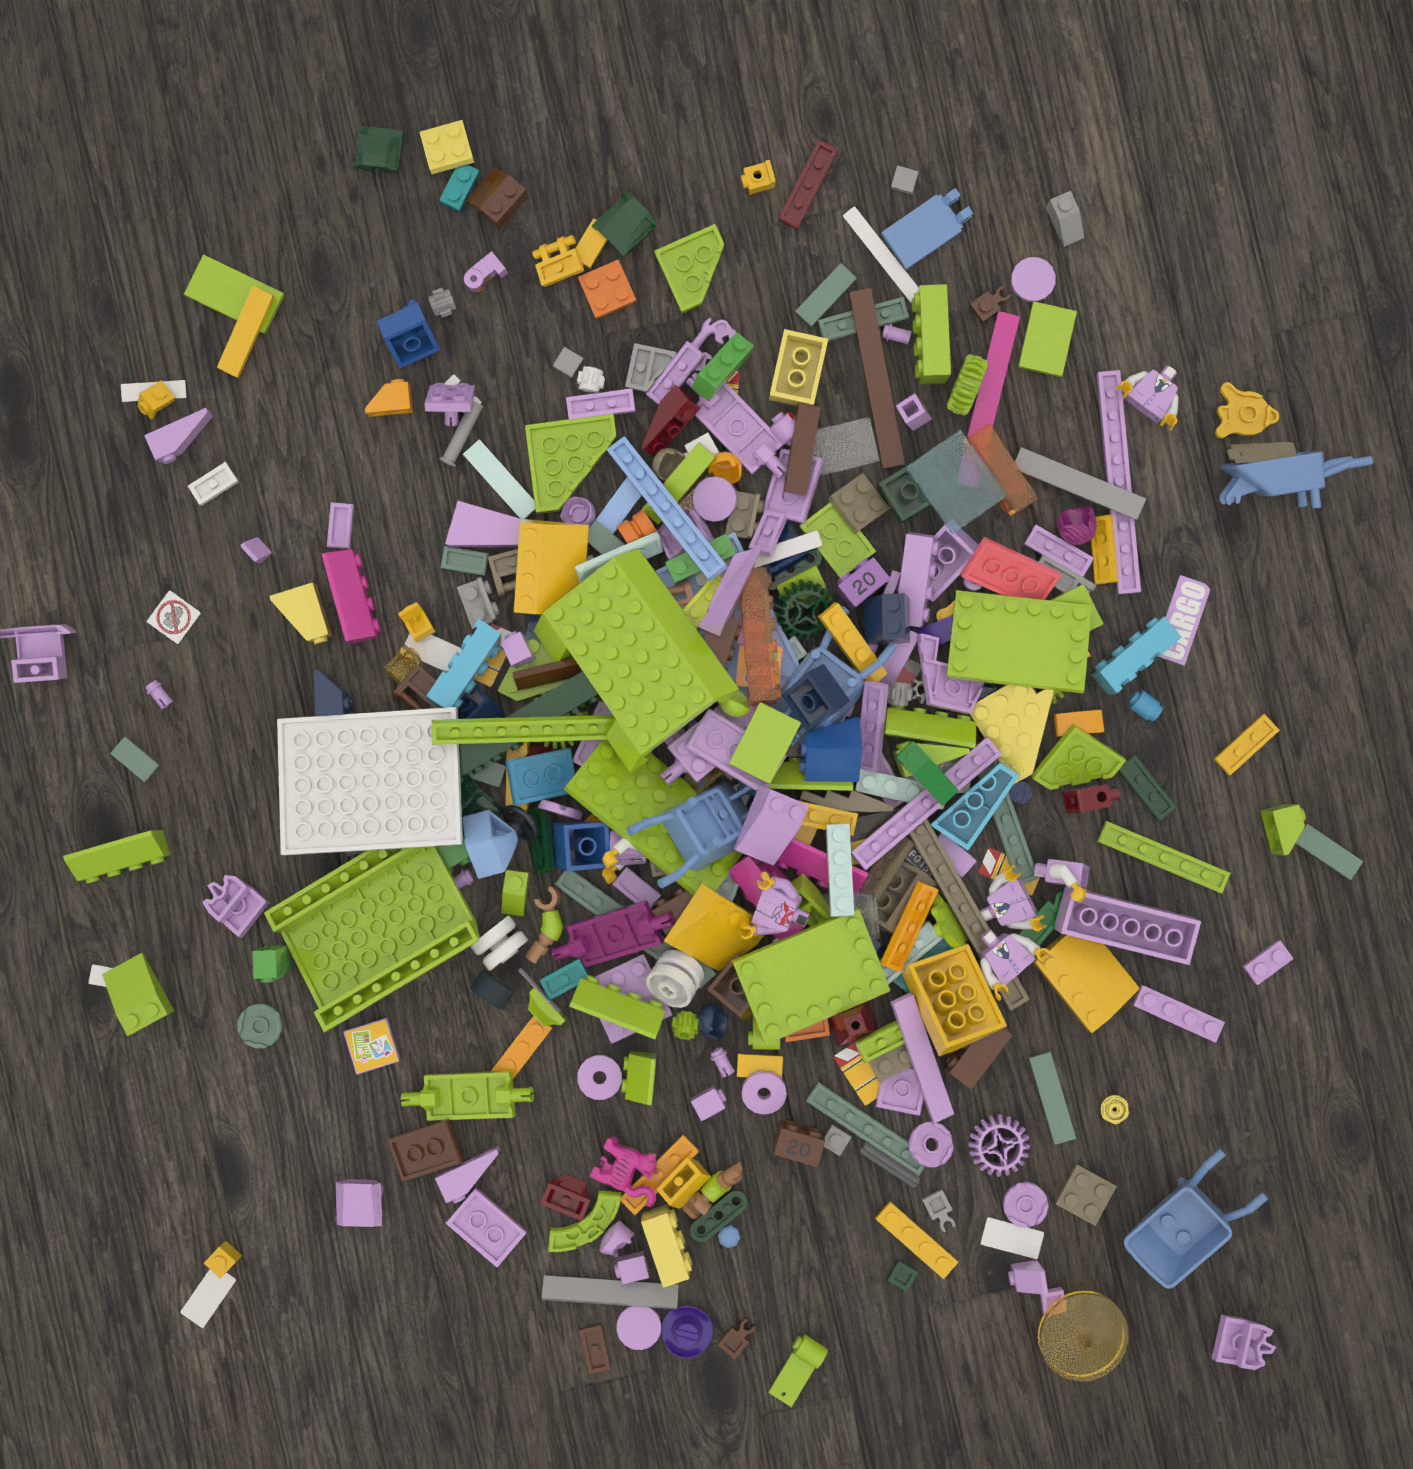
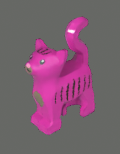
M609 1137L604 1145V1149L616 1158L615 1162L612 1164L608 1156H602L600 1163L602 1169L594 1166L590 1177L600 1183L611 1185L617 1190L624 1191L633 1198L647 1195L646 1206H653L656 1201L654 1190L649 1186L643 1185L634 1189L631 1183L636 1168L647 1179L651 1178V1174L659 1173L656 1170V1154L653 1152L641 1154L635 1148L620 1145L617 1137Z

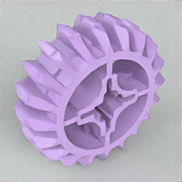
M1001 1114L997 1115V1121L990 1115L988 1116L989 1123H986L984 1119L980 1120L983 1125L982 1128L977 1125L974 1126V1129L978 1132L977 1134L970 1133V1137L975 1141L968 1142V1145L975 1149H972L969 1153L971 1156H976L973 1159L975 1164L981 1163L979 1166L981 1171L987 1168V1173L991 1175L995 1169L996 1175L1000 1177L1002 1170H1004V1173L1008 1176L1010 1175L1009 1168L1016 1172L1018 1169L1015 1164L1024 1165V1162L1020 1159L1021 1156L1028 1158V1153L1023 1150L1029 1149L1030 1145L1023 1142L1027 1141L1029 1137L1028 1135H1022L1025 1131L1023 1126L1017 1128L1019 1125L1017 1120L1011 1123L1010 1116H1006L1003 1122ZM998 1128L1012 1131L1015 1137H1001ZM991 1131V1140L982 1146L985 1135ZM997 1138H998V1139L1001 1141V1143H1002L1001 1149H1000V1150H1001V1153H1000L999 1150L996 1148V1146H997V1141H998ZM1016 1144L1015 1152H1014L1013 1155L1008 1159V1158H1007V1152H1008V1150H1009L1010 1148L1014 1147V1145ZM987 1152L988 1154L995 1153L1000 1162L989 1161L983 1154Z

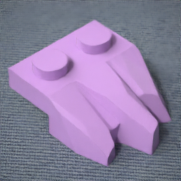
M225 875L223 887L215 882L207 885L213 894V899H205L202 903L210 915L218 922L226 925L235 935L242 938L270 902L236 876Z
M1221 1314L1212 1359L1216 1362L1235 1364L1240 1368L1256 1370L1265 1365L1262 1354H1272L1276 1349L1275 1346L1266 1342V1337L1271 1336L1274 1330L1245 1318Z

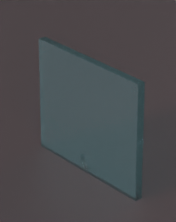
M961 430L936 447H932L929 452L905 468L952 534L975 518L981 517L982 513L1008 496Z

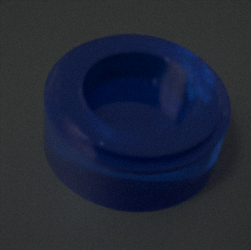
M1017 782L1009 790V795L1014 803L1025 804L1032 797V789L1025 782Z

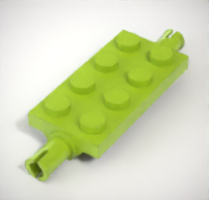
M512 1071L424 1075L423 1090L420 1092H403L401 1100L405 1099V1101H402L401 1104L403 1107L421 1106L426 1110L427 1121L445 1120L448 1118L449 1120L513 1118L516 1116L515 1102H533L534 1095L530 1094L534 1090L532 1087L514 1088Z

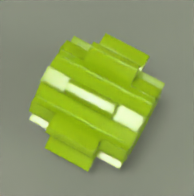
M690 1011L678 1012L677 1016L673 1017L671 1027L674 1036L679 1039H693L694 1035L698 1034L699 1031L697 1015Z

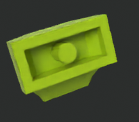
M535 988L529 992L528 1010L543 1026L561 1025L567 1019L562 1012L558 1013Z

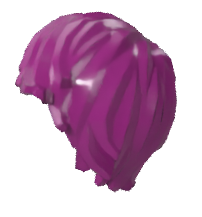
M1075 507L1059 513L1057 526L1059 533L1067 543L1081 545L1094 538L1097 525L1093 508Z

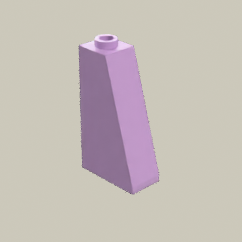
M457 501L445 544L448 547L454 548L518 547L521 519Z

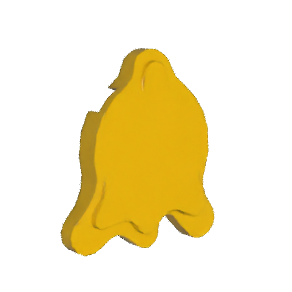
M1229 382L1224 383L1220 387V393L1226 399L1227 405L1220 406L1217 409V414L1221 420L1220 425L1215 430L1217 438L1222 439L1231 434L1248 437L1254 436L1279 420L1278 411L1273 409L1270 404L1268 405L1259 393L1239 391Z

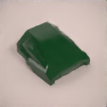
M359 127L353 168L355 170L360 168L365 171L380 170L387 173H399L404 131L379 127Z
M625 192L608 211L594 222L592 227L598 230L616 248L623 259L656 227V223L650 212L634 196Z

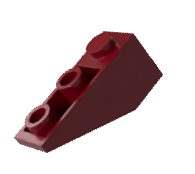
M676 384L660 401L641 446L643 450L653 456H656L661 449H665L701 409L691 395Z

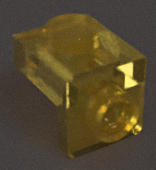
M404 644L399 653L383 670L401 684L420 663L421 658L415 649L409 648Z

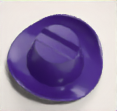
M692 1306L678 1307L671 1310L665 1316L661 1327L662 1338L667 1349L675 1356L693 1358L701 1354L708 1347L713 1336V1325L708 1315L702 1310Z

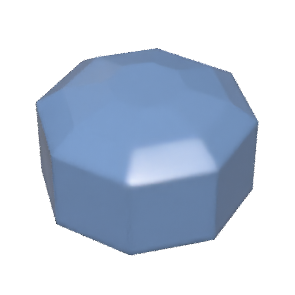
M732 1224L724 1226L718 1232L720 1244L726 1248L736 1246L740 1239L738 1228Z

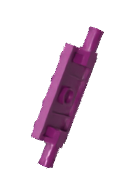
M647 900L569 924L567 930L570 934V941L567 944L553 947L551 951L552 956L558 954V956L553 957L555 961L571 956L581 960L583 967H588L655 947L664 942L660 929L674 926L675 918H669L673 916L672 912L654 917Z

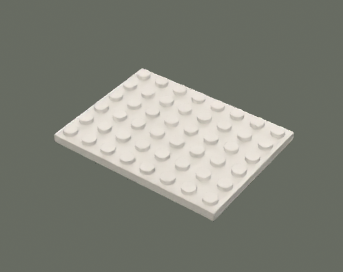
M458 708L277 719L281 855L463 845L459 744L432 745L431 720L458 719Z

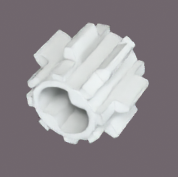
M584 366L583 371L578 373L577 384H579V389L589 393H599V389H603L605 381L604 376H602L603 371Z

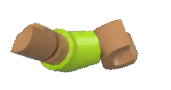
M553 885L548 886V891L552 894V901L549 904H546L542 898L534 900L535 904L544 910V913H542L541 933L538 936L540 939L534 941L525 955L533 963H536L541 955L545 956L549 950L548 945L558 941L562 934L563 924L558 910L555 911V908L561 901V892Z
M741 1162L736 1163L725 1171H718L712 1175L700 1190L702 1194L697 1191L682 1207L684 1212L694 1220L701 1214L705 1215L712 1205L710 1201L714 1203L729 1191L732 1185L742 1179Z

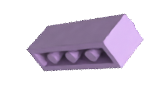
M913 532L906 534L898 593H905L909 597L910 626L922 627L929 620L930 609L927 608V601L931 600L933 593L930 580L931 577L934 578L936 572V564H933L934 555L938 554L939 542H936V536Z

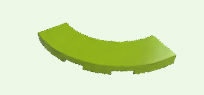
M599 1190L594 1207L582 1221L565 1227L550 1228L548 1252L574 1250L578 1246L588 1242L591 1243L604 1233V1230L611 1221L614 1220L620 1205L622 1192Z

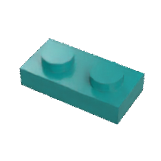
M469 165L455 168L439 199L440 203L461 212L480 171Z
M577 959L539 981L549 1000L577 986L581 977L586 978L588 973L583 967L581 960Z

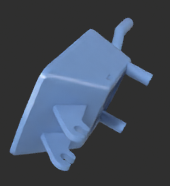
M1323 451L1298 452L1297 456L1267 461L1220 465V469L1233 478L1221 492L1219 501L1221 504L1226 502L1228 505H1231L1234 499L1235 503L1238 504L1242 495L1251 492L1259 496H1278L1297 492L1298 507L1307 506L1306 491L1310 490L1312 508H1320L1319 489L1325 487L1326 477L1348 468L1372 465L1373 459L1372 456L1354 459L1352 456L1329 459L1324 462Z
M842 606V609L848 615L850 611ZM827 630L820 646L814 647L807 654L768 706L800 722L782 694L807 672L825 664L850 702L811 731L841 722L863 694L864 679L883 666L897 649L893 643L890 642L874 663L860 673H857L827 650L832 639L831 634ZM802 723L790 744L792 747L796 743L801 745V742H805L807 730Z
M723 781L665 810L661 815L645 818L626 828L627 833L632 836L651 825L663 823L685 860V863L678 870L658 880L660 888H664L681 879L689 869L694 871L700 870L736 851L734 847L749 812L740 797L753 790L752 788L747 786L741 791L736 792L729 782Z
M1220 1148L1203 1162L1191 1180H1186L1183 1177L1178 1178V1187L1154 1207L1124 1238L1127 1252L1134 1257L1149 1275L1165 1288L1175 1287L1232 1237L1229 1221L1253 1213L1269 1199L1261 1192L1244 1208L1224 1215L1197 1187L1208 1170L1226 1156Z

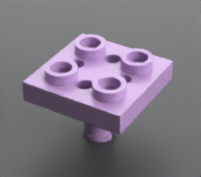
M435 383L430 385L425 400V411L444 412L445 425L450 426L451 418L452 426L458 425V412H471L475 396V385H468L467 383H458L456 385Z

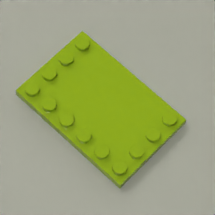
M956 590L946 678L1084 693L1092 605Z
M858 907L854 908V916L833 917L732 960L765 1045L891 991Z

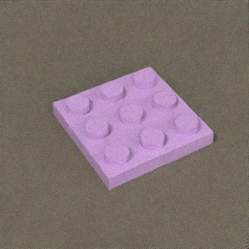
M644 953L595 976L600 979L599 983L606 986L608 983H612L621 987L620 991L628 994L629 991H633L642 995L641 999L650 1002V999L659 1001L651 994L646 985V978L652 969ZM663 1003L662 1007L666 1008L663 1017L665 1019L673 1014L669 1005ZM600 1018L611 1044L635 1033L632 1030Z

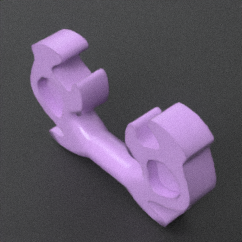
M708 318L703 323L700 333L691 344L699 350L705 339L709 335L714 334L715 341L719 345H723L722 339L728 337L730 340L736 331L725 320H719L710 325L711 318ZM704 352L705 357L694 371L700 373L705 367L706 361H711V355Z

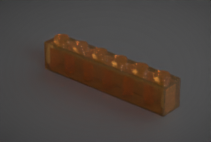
M766 567L753 568L740 595L749 706H758L760 702L765 705H774L777 703V698L781 697V686L776 684V675H779V663L774 662V653H777V640H772V631H775V618L770 617V609L774 608L773 596H769L768 588L772 587L771 574H767Z

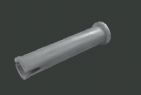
M473 401L471 412L464 413L443 457H440L439 460L452 467H456L455 462L481 409H483L482 405Z

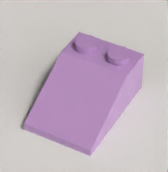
M953 520L946 523L935 535L936 542H939L938 554L934 555L933 564H936L934 578L931 577L930 586L933 587L932 602L961 575V571L978 547V544Z
M759 786L734 850L774 866L799 830L809 805Z

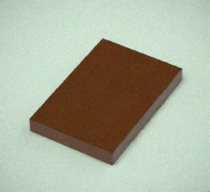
M449 1118L387 1139L401 1182L445 1169L464 1161Z

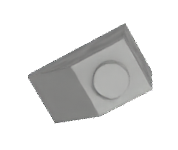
M1071 191L1050 199L1046 210L1063 248L1084 239L1080 210Z

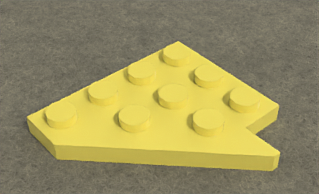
M1005 685L977 701L970 713L984 738L988 737L1002 754L997 758L999 763L1002 761L1020 773L1015 783L1034 772L1055 690L1043 689L1037 693L1035 688Z

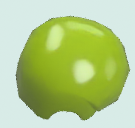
M740 691L723 704L718 702L722 711L732 717L740 718L745 716L751 709V706L747 708L749 699Z

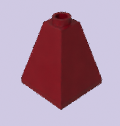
M869 1001L828 1018L837 1047L855 1042L879 1029Z

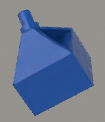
M413 299L401 310L377 321L382 336L399 369L440 351L418 302Z

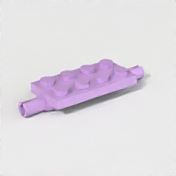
M697 373L692 375V379L689 378L686 381V384L691 388L698 375ZM727 383L710 401L697 393L700 399L697 404L701 409L695 414V417L730 453L740 459L742 466L751 475L762 465H766L778 479L786 473L787 467L775 456L783 444L777 440L765 422Z
M762 689L761 692L748 702L747 708L751 706L748 714L740 718L727 715L719 705L712 711L746 731L759 703L761 702L766 705L772 701V698L768 695L761 700L767 694ZM700 721L667 747L674 756L675 763L659 775L664 779L671 774L664 781L668 786L683 773H688L697 783L715 768L714 765L685 748Z

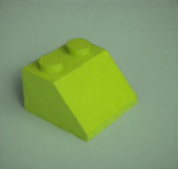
M1284 804L1261 810L1260 813L1271 854L1288 855L1305 827L1304 821L1306 816L1303 808H1300L1299 804Z
M630 1051L629 1057L625 1056L623 1070H628L627 1079L622 1080L621 1093H626V1100L652 1105L657 1053Z

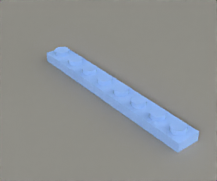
M625 436L607 449L610 456L710 582L728 567Z

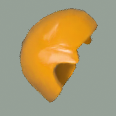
M730 452L715 454L716 458L708 466V473L711 474L712 472L714 477L724 478L731 484L738 482L742 476V463L740 459Z

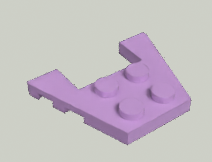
M922 633L918 634L917 643L927 705L970 714L983 690L984 682L946 678L948 664L936 661L939 638Z

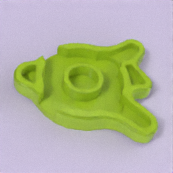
M937 893L931 909V913L937 922L933 926L935 934L938 937H943L952 948L966 945L968 941L967 936L950 906Z

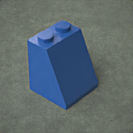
M859 717L806 733L805 742H801V756H804V759H800V772H804V781L859 782L862 759Z
M572 820L552 822L555 867L565 871L606 868L602 858L606 852L610 851L609 826L603 821Z

